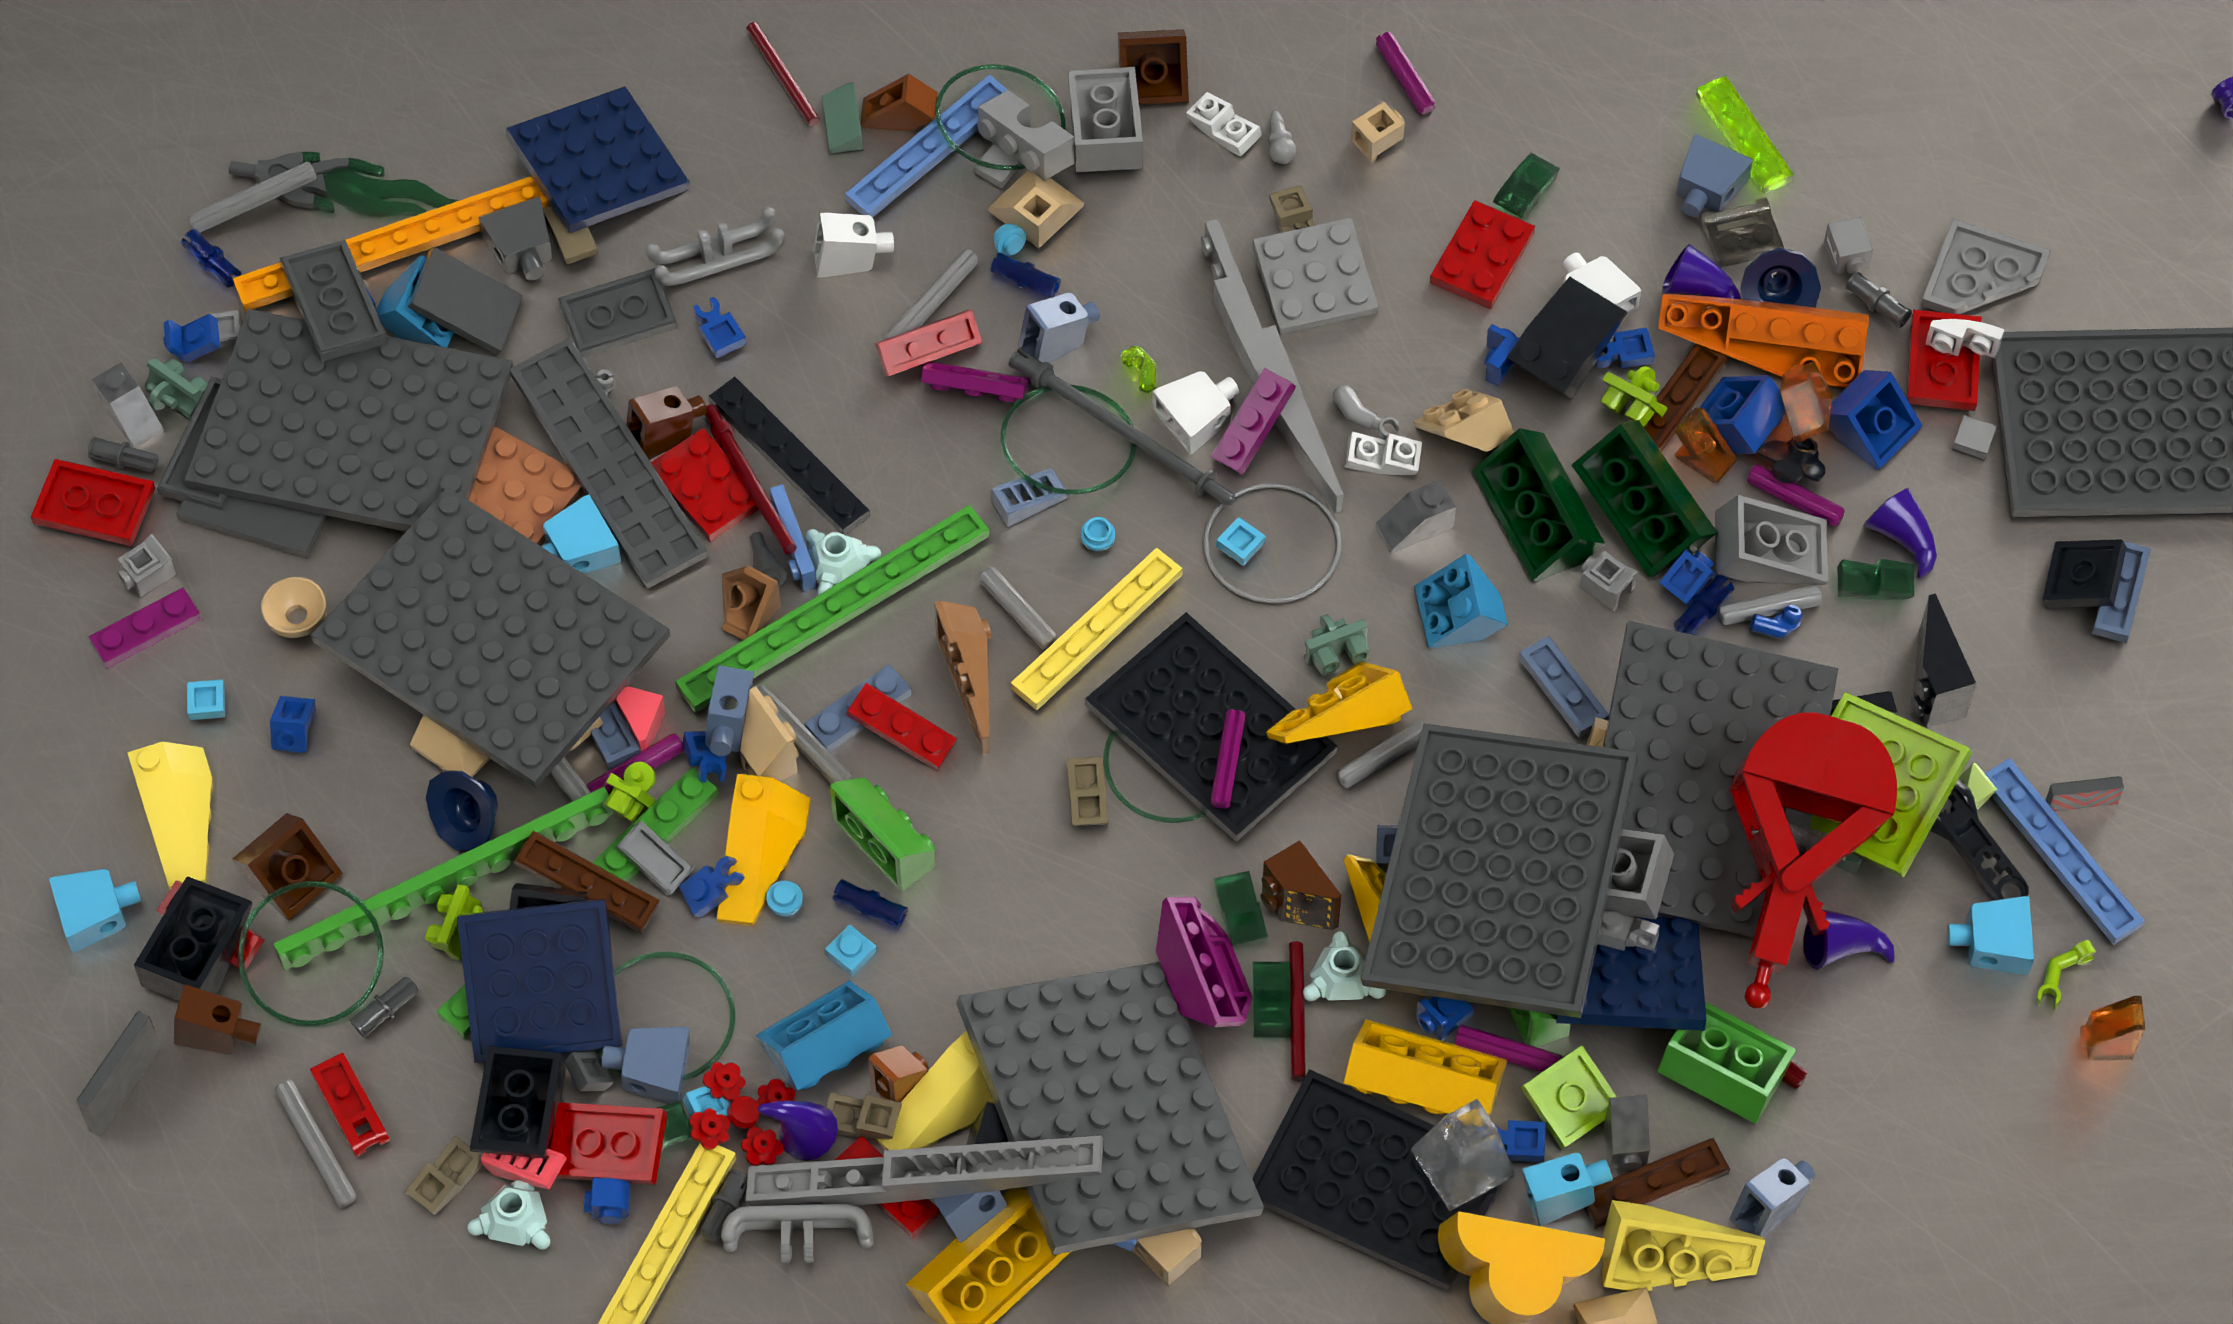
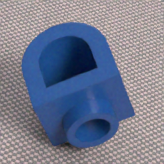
M593 1178L592 1191L585 1190L584 1213H592V1219H599L600 1222L605 1224L620 1223L621 1219L629 1216L631 1184L625 1180L615 1178Z

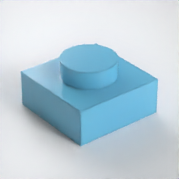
M1238 517L1217 539L1216 547L1244 566L1265 544L1266 536Z
M223 679L187 682V714L189 720L226 717L225 685Z
M850 924L825 948V955L852 977L877 953V946Z
M706 1086L685 1093L682 1099L690 1116L696 1112L704 1113L706 1109L712 1108L716 1111L717 1115L722 1114L728 1117L727 1109L729 1102L723 1096L720 1099L713 1098L710 1093L711 1089Z

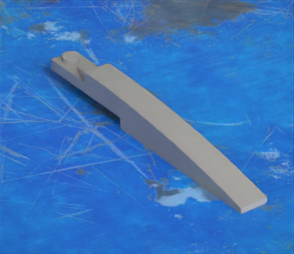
M1215 219L1205 222V236L1201 237V245L1205 256H1211L1214 263L1212 264L1214 277L1213 299L1235 350L1253 385L1263 369L1266 368L1289 380L1296 386L1275 421V425L1335 514L1340 513L1343 507V492L1275 325L1266 328L1261 327L1219 220Z
M1088 1136L887 1150L884 1153V1157L749 1166L746 1202L750 1206L822 1202V1204L868 1205L990 1192L1099 1175L1102 1170L1103 1137Z

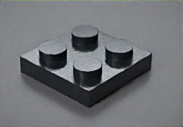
M2122 539L2056 541L2042 599L2046 607L2114 606L2127 548Z

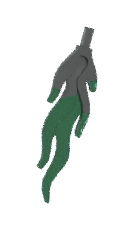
M318 152L290 153L270 160H258L257 165L231 161L229 165V174L252 177L255 179V183L259 184L302 163L310 162L316 173V180L278 198L293 206L319 209L328 213L335 212L333 203L322 196L307 192L324 195L356 213L378 217L416 216L427 212V210L416 203L382 200L386 198H409L435 208L460 201L449 199L417 180H379L364 177L358 173L383 177L385 175L384 167L355 158H334L321 161L320 153Z

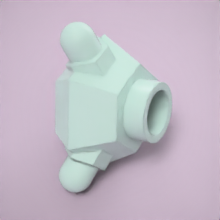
M811 529L805 534V540L810 548L808 552L816 572V583H819L818 595L881 557V550L877 546L862 545L861 540L845 536L841 533L830 532L826 535Z
M1343 931L1336 932L1333 935V943L1329 947H1324L1310 973L1311 983L1303 990V997L1307 1001H1315L1319 997H1326L1328 1001L1363 999L1364 995L1380 999L1386 994V989L1362 985L1361 977L1366 956L1358 946H1353L1349 941L1348 935Z
M520 1180L512 1182L511 1185H504L481 1207L482 1213L479 1214L480 1217L472 1219L467 1226L468 1232L471 1235L478 1236L484 1233L491 1240L523 1246L525 1243L528 1245L532 1243L541 1250L546 1249L550 1245V1237L543 1231L546 1228L544 1225L547 1223L539 1191H534L535 1188L532 1185Z

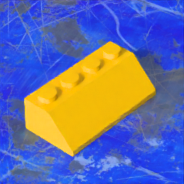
M1365 1019L1353 1043L1343 1084L1350 1085L1353 1089L1364 1094L1375 1092L1385 1095L1390 1101L1398 1104H1408L1409 1102L1417 1104L1433 1114L1448 1113L1459 1116L1461 1121L1468 1124L1478 1125L1483 1123L1487 1125L1507 1060Z
M1020 1187L1009 1189L1003 1195L1007 1203L1005 1209L960 1243L957 1238L954 1239L905 1284L924 1312L937 1324H994L1071 1253L1066 1252L1052 1255L1027 1190Z

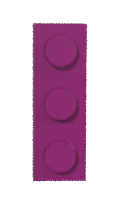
M930 361L922 369L921 382L930 383V388L936 390H950V387L964 389L963 393L971 396H983L984 393L997 395L999 400L1016 402L1018 398L1023 399L1028 392L1029 378Z
M1264 368L1211 457L1215 461L1243 475L1296 386L1289 380Z
M184 587L90 635L89 639L106 669H109L202 619L196 606Z

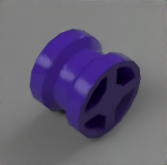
M2230 77L2215 86L2211 93L2214 101L2221 104V112L2228 119L2233 118V77Z

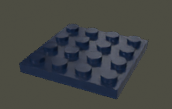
M626 86L506 128V138L569 233L689 189L690 181Z
M606 898L457 916L474 1063L485 1062L488 1046L568 1053L603 1049L604 1046L621 1047L623 1045Z
M1638 917L1660 925L1659 937L1654 951L1638 946H1626L1625 950L1622 951L1597 944L1581 1018L1556 1015V1023L1705 1031L1706 1008L1699 924L1682 918L1657 917L1655 920Z

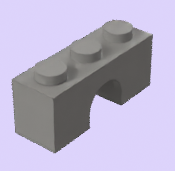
M1010 90L978 106V130L982 137L994 143L1007 155L1012 156L1043 180L1075 164V136L1053 121L1042 127L1031 128L1030 105Z

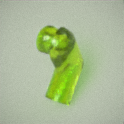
M1130 346L1129 349L1124 350L1121 354L1122 363L1128 368L1135 366L1140 371V391L1145 393L1153 392L1156 389V362L1140 346Z

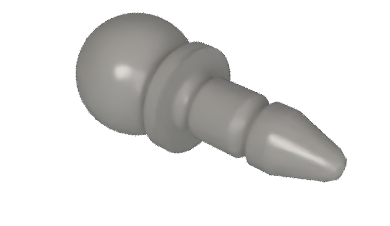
M1273 110L1270 119L1272 134L1269 137L1270 156L1278 164H1288L1295 158L1296 146L1292 142L1291 133L1285 131L1283 118L1278 111Z

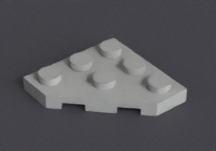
M1953 219L1922 298L1921 306L1938 312L1962 314L2036 286L2041 280L2051 250Z

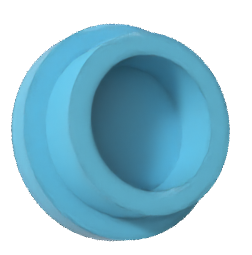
M1010 223L1002 225L997 229L993 237L996 251L1005 257L1018 253L1025 244L1026 232L1018 225Z
M1102 517L1089 519L1081 529L1082 543L1093 551H1103L1110 548L1116 538L1114 526Z
M776 882L767 892V905L777 915L790 916L797 912L803 903L802 891L794 882Z

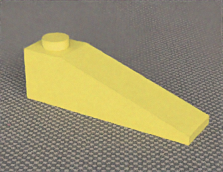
M159 742L127 752L169 889H171L176 880L184 882L187 876L206 883L209 850L208 830L211 820L210 801L213 779L203 747Z
M967 1031L949 1046L901 1101L902 1107L893 1138L875 1139L884 1149L928 1148L938 1143L939 1139L959 1129L962 1132L970 1128L987 1102L994 1103Z
M1612 1200L1603 1233L1605 1245L1603 1251L1602 1285L1607 1288L1627 1291L1647 1287L1648 1291H1652V1287L1669 1284H1674L1675 1287L1685 1286L1689 1281L1709 1278L1712 1281L1756 1275L1766 1240L1762 1236L1652 1206Z

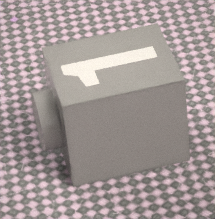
M1861 217L1828 223L1824 244L1835 274H1854L1862 272L1864 269H1869L1873 248Z

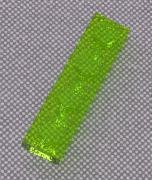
M1726 75L1697 87V98L1735 152L1753 159L1750 175L1763 194L1793 182L1794 173Z

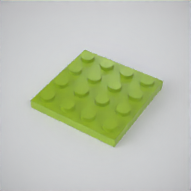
M1844 692L1831 716L1859 724L1875 734L1891 757L1897 779V802L1894 815L1877 833L1851 854L1904 878L1973 752L1965 745ZM1812 816L1810 829L1828 834L1841 823Z

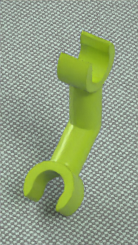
M2090 940L2082 941L2076 944L2070 951L2053 957L2048 961L2044 985L2039 988L2036 997L2037 1006H2040L2043 995L2051 994L2055 998L2054 1009L2056 1010L2059 1007L2062 996L2058 988L2061 970L2075 964L2083 965L2094 959L2092 954L2096 951Z

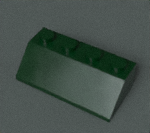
M1639 420L1620 423L1571 464L1650 578L1672 566L1685 549L1690 553H1694L1718 533Z
M1519 428L1472 470L1532 581L1538 582L1579 566L1606 544L1544 433Z

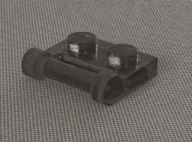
M1766 197L1756 199L1755 203L1714 213L1712 210L1700 213L1702 228L1715 262L1720 268L1754 261L1761 253L1784 248ZM1757 216L1759 219L1758 223L1718 231L1717 225Z

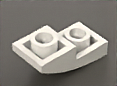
M1208 92L1186 112L1187 118L1202 132L1240 157L1262 136L1260 126L1234 114L1232 104Z
M1932 320L1925 344L1932 346L1939 352L1950 353L1958 356L1962 346L1977 354L1995 358L2005 329L1970 320Z
M1352 431L1348 438L1344 467L1377 474L1416 475L1419 469L1422 442L1390 433L1386 440Z

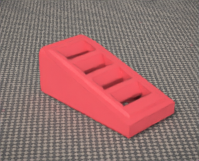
M548 1149L545 1159L532 1158L531 1161V1157L483 1153L481 1163L493 1176L513 1181L520 1180L529 1185L549 1190L567 1158L564 1154ZM543 1161H547L540 1174L537 1175L536 1173Z

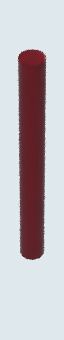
M757 22L750 23L746 27V31L810 127L817 125L820 122L819 116Z
M1293 941L1289 943L1291 1080L1303 1081L1306 1076L1305 1007L1303 997L1304 952L1303 943Z

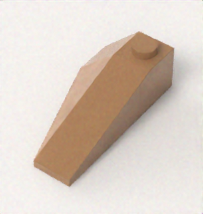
M945 601L935 602L936 638L983 755L990 753L987 640L992 638L989 624L986 618L980 620L975 607Z

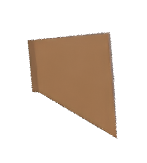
M749 565L722 574L724 623L721 629L745 640L765 628L781 606L778 581Z

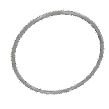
M1263 483L1240 489L1233 493L1235 497L1257 489L1278 488L1299 493L1315 502L1326 513L1333 525L1336 536L1335 557L1326 575L1317 584L1302 593L1284 598H1262L1247 594L1232 586L1221 576L1210 556L1209 533L1214 519L1225 506L1221 502L1207 522L1203 540L1207 563L1216 578L1230 591L1243 598L1270 604L1295 601L1319 589L1327 582L1336 569L1342 546L1340 529L1328 507L1311 493L1291 485Z

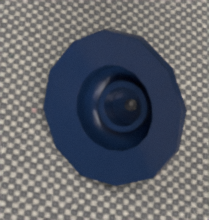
M1780 248L1761 253L1745 268L1740 289L1743 300L1816 308L1821 285L1816 266L1802 252Z
M444 770L431 779L427 789L426 802L430 819L439 837L453 849L463 851L472 850L488 842L495 825L494 819L498 809L497 797L491 786L483 780L473 779L463 771Z

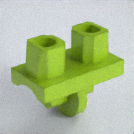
M1643 366L1637 372L1630 370L1627 374V379L1631 380V383L1607 371L1602 380L1608 385V388L1600 401L1607 409L1620 414L1627 401L1630 400L1633 403L1625 416L1631 421L1639 420L1643 427L1654 413L1661 417L1664 416L1668 408L1658 403L1657 398L1649 393V391L1657 392L1660 386L1659 383L1655 382L1656 373L1653 369Z
M634 762L625 770L624 781L611 773L606 783L613 787V790L605 805L614 810L613 812L634 823L644 807L650 808L656 802L647 793L656 781V773L653 768L644 762Z
M457 885L455 893L440 895L437 903V912L445 918L443 925L432 924L428 927L425 935V940L432 948L444 950L452 960L459 961L462 960L457 916L484 912V908L481 907L482 902L470 894V889L466 885Z

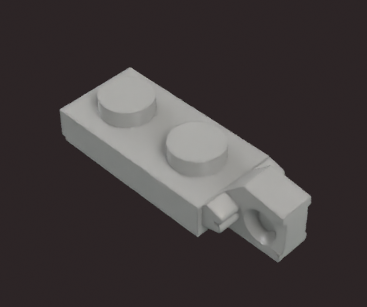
M1605 909L1598 944L1622 951L1625 950L1626 946H1638L1654 951L1659 937L1660 925L1638 917L1622 915L1617 911Z

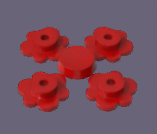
M715 1062L711 1066V1071L704 1074L702 1081L707 1088L711 1089L710 1093L713 1098L720 1099L723 1096L727 1101H732L727 1109L728 1117L722 1114L717 1115L716 1111L712 1108L706 1109L704 1113L696 1112L692 1114L689 1120L690 1126L693 1128L690 1133L691 1138L695 1141H700L705 1149H715L718 1143H725L729 1139L727 1130L730 1127L731 1121L739 1128H750L746 1133L747 1139H744L741 1143V1149L747 1152V1162L753 1166H758L762 1163L764 1165H773L776 1157L783 1153L784 1145L780 1140L775 1139L776 1133L773 1130L767 1129L763 1131L759 1127H753L760 1118L758 1107L775 1101H794V1089L786 1088L785 1083L780 1079H772L768 1085H761L758 1088L757 1094L759 1098L757 1101L749 1096L739 1097L740 1089L744 1088L746 1084L745 1079L740 1076L739 1066L732 1062L725 1065Z

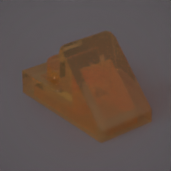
M1694 408L1674 430L1683 444L1675 453V457L1712 483H1718L1736 463V456L1704 408Z

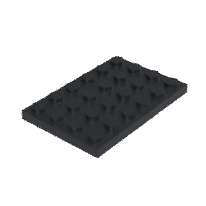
M1187 612L1085 698V706L1236 842L1338 752V746L1327 736L1292 743H1283L1269 739L1266 732L1291 711L1297 709ZM1229 709L1241 710L1245 713V722L1230 806L1227 809L1215 808L1211 805V794L1226 712Z
M1309 1069L1252 1179L1265 1208L1444 1290L1450 1291L1459 1272L1448 1264L1441 1253L1438 1242L1439 1225L1458 1211L1487 1216L1511 1168L1512 1160Z

